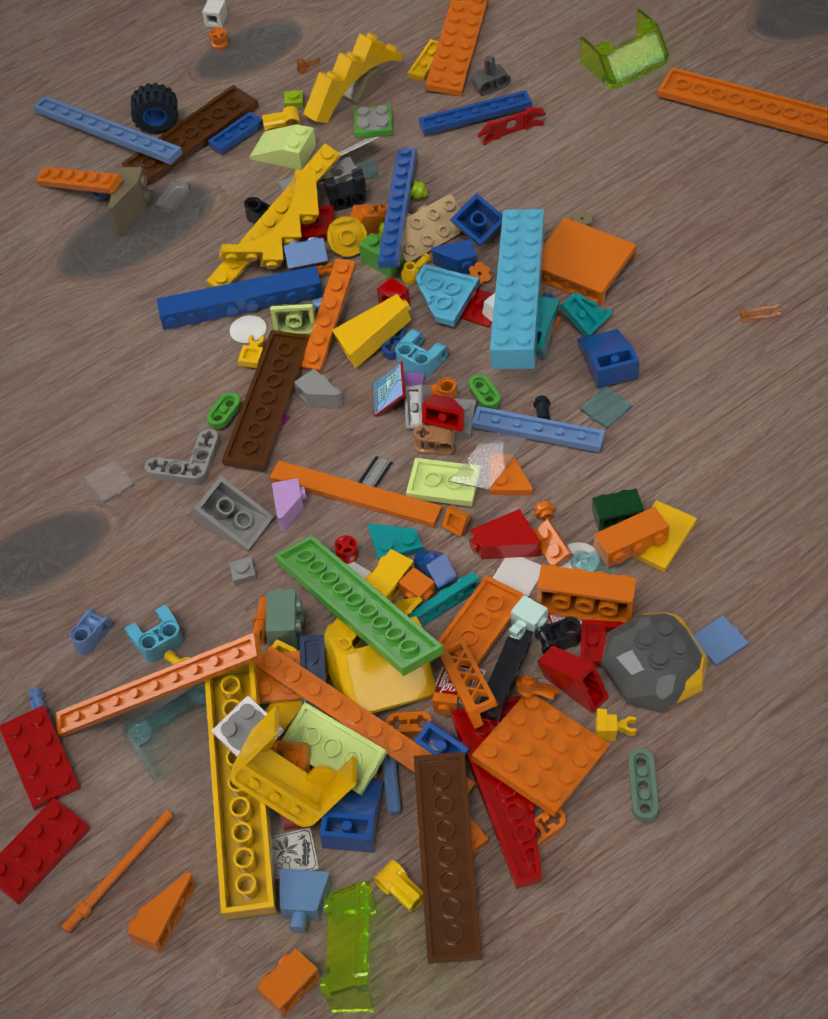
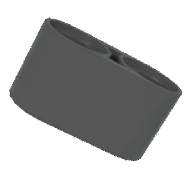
M486 56L484 60L485 69L476 72L471 78L472 84L483 96L504 89L511 82V78L504 68L499 64L495 65V58L493 56Z

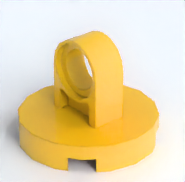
M341 216L335 219L327 231V241L330 248L343 257H350L360 253L359 244L367 237L364 225L357 218L351 216Z

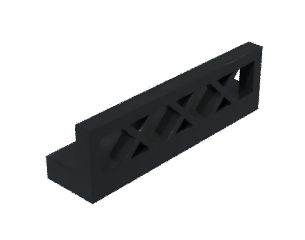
M525 630L521 640L507 637L488 681V686L497 702V706L479 713L480 715L500 721L515 686V681L530 650L533 631ZM482 696L479 704L489 700V698Z

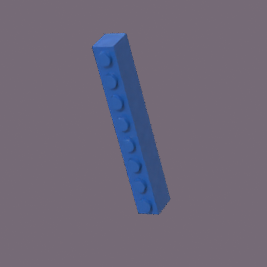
M317 266L157 298V305L163 330L267 309L273 305L291 304L323 297Z

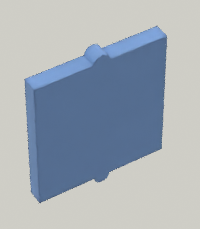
M721 616L694 634L708 659L716 667L749 645V642L738 632V627H734L724 616Z

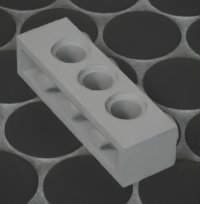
M349 156L338 160L325 176L333 175L336 184L352 180L351 170L356 169V166ZM292 177L278 181L280 195L292 182ZM322 178L316 185L317 197L319 199L327 197Z

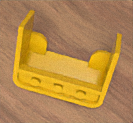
M276 705L250 731L232 766L230 779L235 786L298 826L310 827L356 785L357 758L352 756L337 771L329 766L319 765L314 767L309 773L270 749L275 742V735L278 733L280 707Z

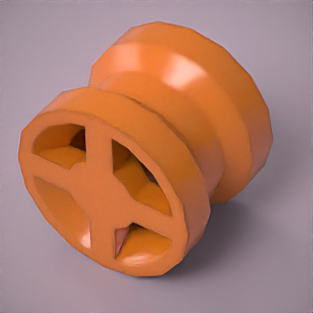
M216 27L209 32L213 49L223 50L228 47L227 31L224 28Z

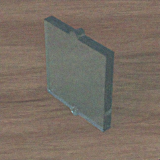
M605 386L580 408V411L589 416L592 422L596 421L608 429L632 408V404L622 398L621 394H616Z

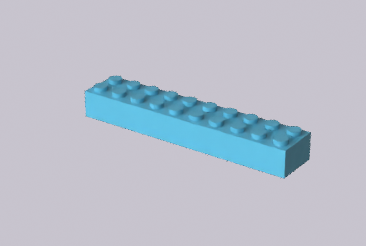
M544 209L503 210L490 343L491 369H535L545 234Z

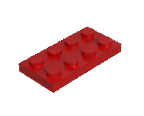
M44 705L0 725V731L34 810L47 805L53 798L58 800L81 789Z
M53 798L0 852V891L19 906L91 830L89 825Z

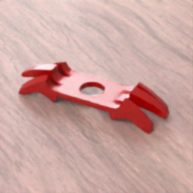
M530 107L521 113L500 120H490L478 133V138L486 135L482 141L483 146H485L491 140L501 139V136L522 129L528 130L532 126H544L543 121L533 118L546 116V112H544L543 108ZM510 121H516L514 127L507 128V124Z

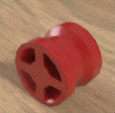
M344 535L335 541L334 547L338 558L346 564L357 560L359 552L355 538Z

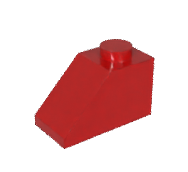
M432 394L422 403V423L459 432L464 431L465 410L454 398Z

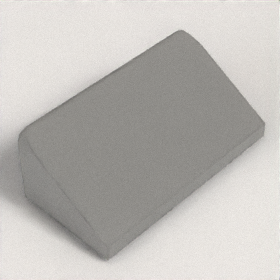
M423 384L405 386L406 430H414L419 425L431 426L422 423V403L431 396V386Z

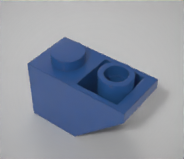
M424 549L415 554L413 559L415 568L433 580L436 589H440L457 578L445 553Z

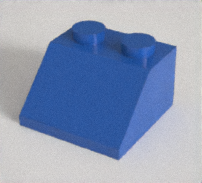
M476 193L450 221L475 243L482 246L490 243L501 232L503 215Z

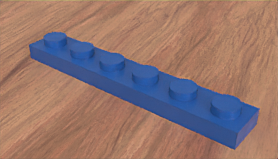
M526 90L420 117L419 125L425 136L522 111L532 107V101Z

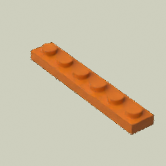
M45 166L39 172L35 181L39 186L113 194L123 179L119 174Z
M335 259L301 365L302 370L311 371L315 369L318 373L322 374L334 337L332 330L337 327L357 266L355 261Z

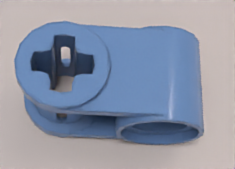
M88 609L70 632V638L75 651L80 655H88L93 652L102 638L110 631L112 619L108 616L103 617L96 614V611L93 609Z

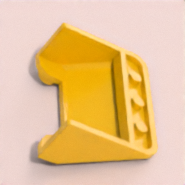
M417 616L411 617L414 622L422 627ZM346 636L328 638L325 650L326 669L336 690L369 712H380L424 700L434 695L436 685L430 662L403 676L369 645L354 649L351 639Z

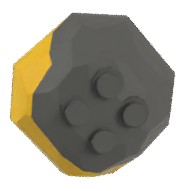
M648 612L608 632L600 665L627 703L663 712L702 691L708 657L681 617L668 612Z

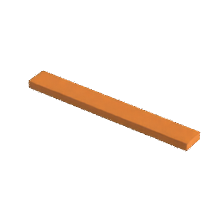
M279 460L270 475V481L274 483L298 478L300 487L304 486L306 492L435 528L442 512V506Z

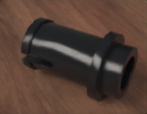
M543 395L535 398L533 406L536 408L538 418L551 420L549 413L551 403Z

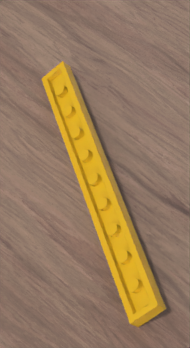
M324 143L302 170H315L317 185L340 159L341 153ZM292 182L238 244L248 243L262 237L283 219L291 202ZM237 259L233 262L224 260L206 280L207 285L215 287L234 283L251 262L245 259Z

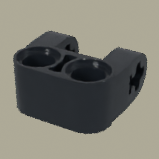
M361 167L351 170L352 180L336 184L333 175L323 177L326 195L335 211L352 208L354 205H362L366 201V183Z

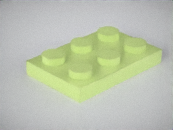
M415 458L406 496L424 501L473 507L481 467Z

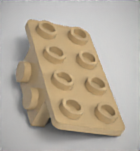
M451 194L446 195L429 206L426 204L421 206L413 215L408 214L402 247L405 262H412L421 257L423 253L431 251V248L440 246L463 233L450 221L461 209Z

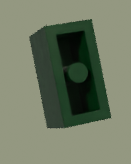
M637 488L607 495L602 494L592 498V513L599 532L644 511Z

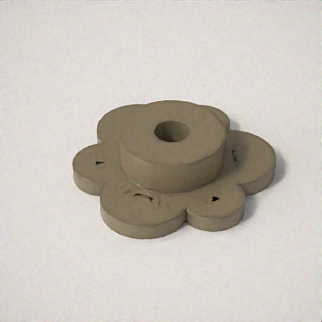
M580 210L579 213H572L571 219L584 225H591L593 214Z

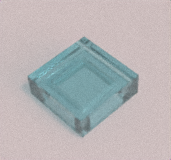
M374 160L356 163V168H362L365 180L379 178Z

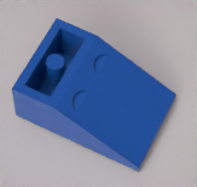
M618 329L577 339V343L597 388L638 378L639 359L633 346Z
M371 779L362 796L350 790L322 816L319 836L323 848L362 852L374 851L383 780Z

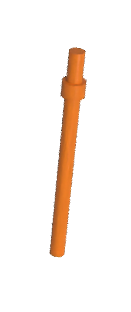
M166 810L84 902L80 901L75 906L74 913L61 926L65 932L69 934L82 918H87L92 912L91 908L170 822L174 816Z

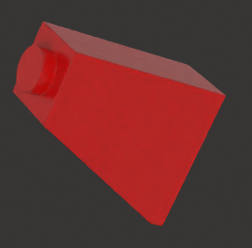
M520 509L470 530L471 539L469 540V545L474 553L477 552L481 559L538 557L541 555V541Z
M552 646L537 661L545 679L589 712L594 713L609 698L594 663L555 646Z

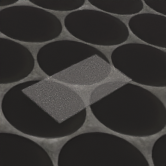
M488 432L450 482L490 490L526 442L527 438Z

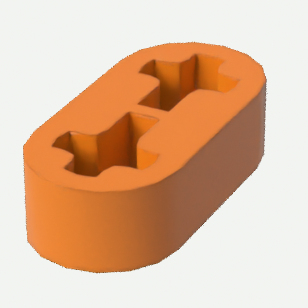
M422 711L397 712L390 714L386 718L385 723L394 728L395 722H399L400 725L396 729L406 737H417L422 730L418 726L419 721H424L425 725L427 721L432 719L428 713Z

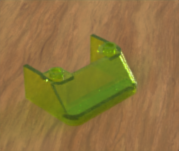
M641 9L637 10L636 35L638 37L616 48L607 42H601L593 46L584 37L580 38V62L609 88H619L665 65L668 62L669 53L658 24Z
M370 881L357 882L333 891L329 894V898L324 899V914L328 915L326 973L325 976L321 977L320 991L321 994L326 995L330 1012H374V1004L369 989L371 914L377 913V908Z

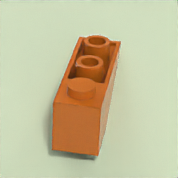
M388 204L354 205L350 216L357 218L364 225L367 236L370 233L377 234L379 233L380 223L385 222Z

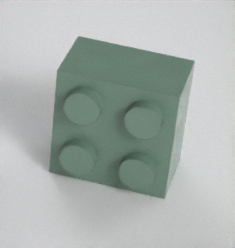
M295 589L267 591L266 635L269 646H272L277 639L300 651L299 636H305L304 631H302V625H305V613L302 611L301 598L297 599Z

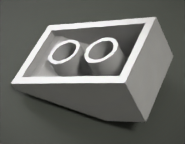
M222 476L217 479L190 515V518L206 530L247 551L274 517Z

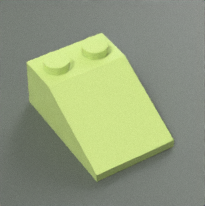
M296 124L265 131L249 157L251 160L302 170L316 147L314 128Z

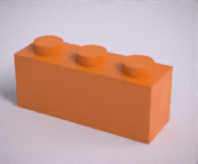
M654 506L594 534V548L607 567L614 564L618 565L629 557L640 555L655 545L663 544L669 537V525Z

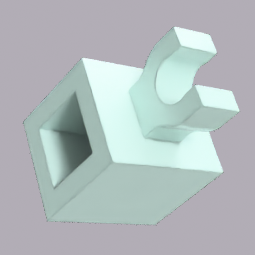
M523 595L511 611L512 627L509 629V632L512 634L510 637L521 640L525 630L533 631L532 636L535 638V630L549 623L548 608Z

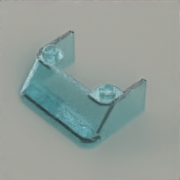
M205 682L165 697L122 726L121 734L124 741L154 784L159 783V780L151 762L141 748L151 741L154 734L198 706H206Z

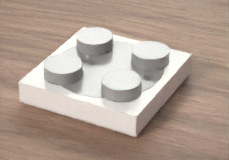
M247 696L211 732L238 757L250 731L267 713ZM280 725L278 733L275 735V740L284 732Z

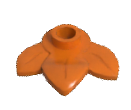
M523 675L515 681L516 691L525 698H530L536 694L554 700L555 694H560V690L555 686L536 682V679L532 676Z

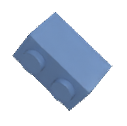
M312 237L304 242L292 241L284 245L289 271L322 264L326 266L328 264L323 238Z

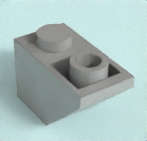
M315 369L294 382L296 395L309 408L339 409L342 407V393L337 386H332L324 374L318 373Z

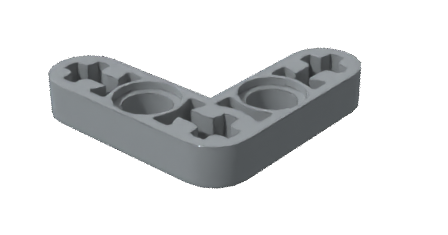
M205 429L200 432L189 461L159 457L148 459L144 466L147 476L155 480L191 485L204 483L219 446L217 432L213 429ZM200 454H208V457L204 460L197 459ZM174 468L182 469L178 474L170 473Z

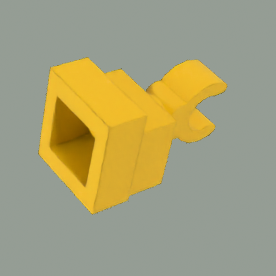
M597 709L595 734L605 741H616L617 731L627 736H635L637 729L629 728L627 725H635L636 717L630 716L617 721V715L607 714V709Z

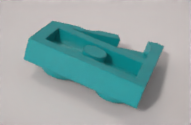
M577 292L571 294L559 306L584 337L590 336L613 313L611 309L605 310L597 306V302L591 299L588 300Z
M367 524L378 561L383 555L386 556L390 549L404 556H410L423 550L417 529Z

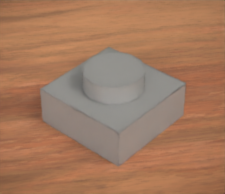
M251 557L229 562L235 586L257 580Z

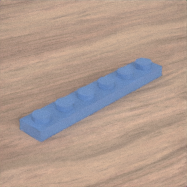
M480 406L477 407L472 421V428L599 453L605 438V430Z

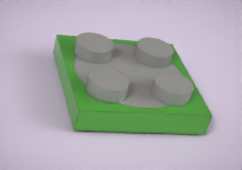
M391 105L354 108L355 138L393 135Z

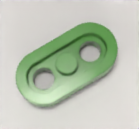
M476 374L469 379V391L481 407L497 409L500 406V393L486 375Z
M232 392L223 394L207 414V421L211 428L222 429L226 427L241 408L240 398L237 394Z

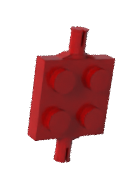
M318 205L319 215L312 224H302L300 222V241H307L312 237L327 240L328 228L334 221L333 205Z

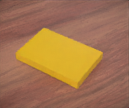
M656 500L652 507H656L669 525L668 540L659 546L655 545L647 549L640 555H634L632 558L665 573L696 525L697 518Z

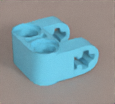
M412 329L395 347L397 364L401 361L405 371L424 373L425 378H427L446 360L449 348L439 342L429 351L420 348L424 340V334Z
M165 604L154 610L160 624L147 632L142 633L135 622L124 627L133 646L148 662L160 660L168 650L175 651L183 644V636L179 625Z

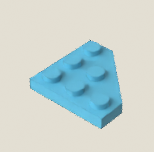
M426 264L423 265L416 276L417 286L435 322L453 327L480 285V280L477 277Z

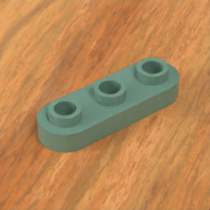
M640 748L631 752L628 761L632 812L637 820L651 822L657 817L659 808L655 763L652 753ZM643 762L645 766L640 767L637 763ZM645 785L647 786V789L642 790L639 788V786ZM647 808L649 812L643 813L641 809Z

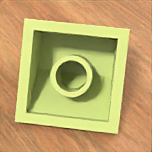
M315 303L270 306L274 330L311 335L317 316Z

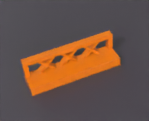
M462 638L444 646V654L439 657L474 729L484 725L479 713L497 706V702L466 642ZM463 649L460 657L450 655V653L456 650ZM462 664L471 666L468 672L459 671ZM470 680L479 681L476 688L467 687ZM478 696L489 698V700L475 705Z

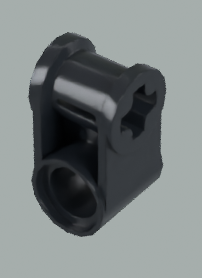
M258 197L247 198L244 201L246 219L256 224L271 205L260 200Z
M570 616L537 628L534 635L541 642L542 653L545 654L552 646L565 650L579 645L581 642V623L577 618Z

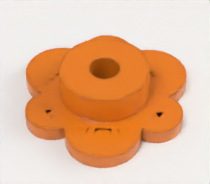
M477 262L475 266L469 268V276L479 278L480 285L483 282L490 281V268L484 266L482 262Z

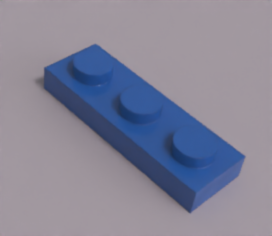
M249 112L208 140L209 146L222 155L261 128L263 120Z

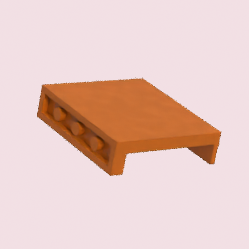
M564 217L544 244L541 283L570 295L577 292L586 299L597 302L598 306H602L605 302V292L629 259L635 261L637 244Z

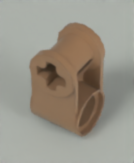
M419 425L413 431L415 438L414 450L420 454L450 455L454 452L456 432L455 430L437 426Z

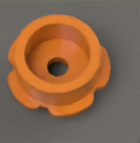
M550 501L540 502L534 507V515L542 521L550 520L554 516L556 507L552 506Z

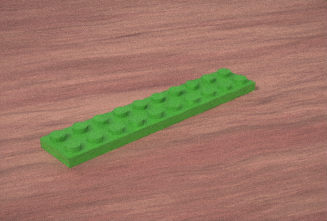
M310 536L274 555L275 562L403 676L444 654V647L441 643L315 537Z

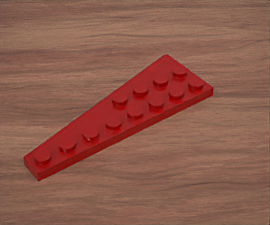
M520 695L509 698L500 721L480 715L484 725L474 729L464 708L453 710L450 715L458 738L469 748L465 756L516 889L541 883L542 880L540 855L536 838L537 830L534 821V804L471 761V756L521 699Z

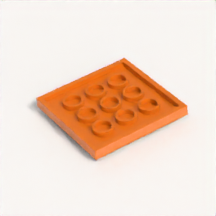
M534 694L530 698L522 697L475 750L471 756V761L555 817L609 750L610 744Z

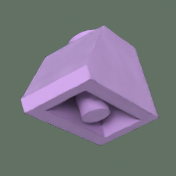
M298 478L272 483L280 531H285L304 509L302 500L307 498L304 486L300 487Z

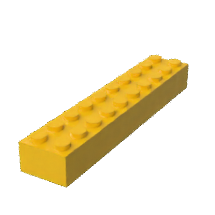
M252 662L205 681L221 914L225 920L278 913L269 807L232 783L230 779L231 769L237 757L211 732L247 696L260 706L257 667L255 662Z

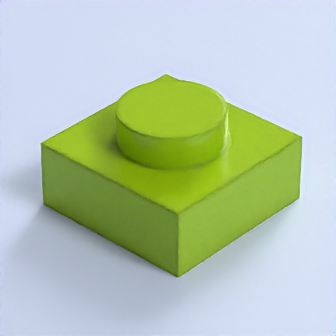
M303 90L284 91L285 108L288 106H293L297 109L304 108Z

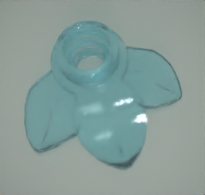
M576 551L571 557L572 568L612 574L610 568L606 566L597 551L590 553Z

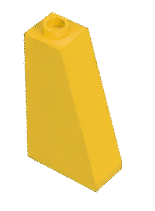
M398 294L332 330L338 345L354 368L359 367L383 343L411 321L409 315L411 308L406 300L402 301Z

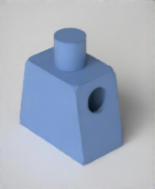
M280 868V910L283 918L291 919L290 930L292 932L304 933L307 920L319 921L321 919L332 885L329 872Z

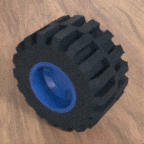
M150 83L145 84L146 86H139V90L135 89L131 96V116L137 128L140 127L141 131H147L150 134L152 132H155V134L167 132V129H171L173 125H176L179 116L175 92H172L170 87L166 88L164 84L158 85V83L150 85Z

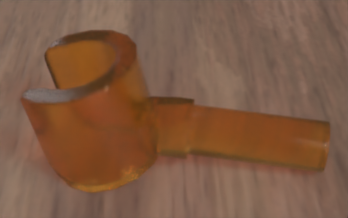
M317 58L310 61L298 59V72L300 74L307 72L308 66L320 63V59Z

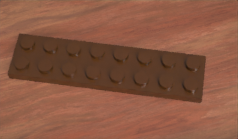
M232 85L158 137V139L182 148L183 154L172 164L137 152L125 160L122 166L142 167L143 174L147 176L148 186L207 144L208 140L256 109L259 106L258 100Z
M277 330L270 331L223 455V465L258 471L266 470L295 389L294 382L298 380L302 369L301 365L310 335Z
M464 752L414 756L428 964L482 960Z

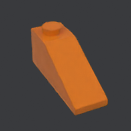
M186 872L144 905L136 917L134 916L130 920L127 933L133 943L161 953L196 885L191 873Z

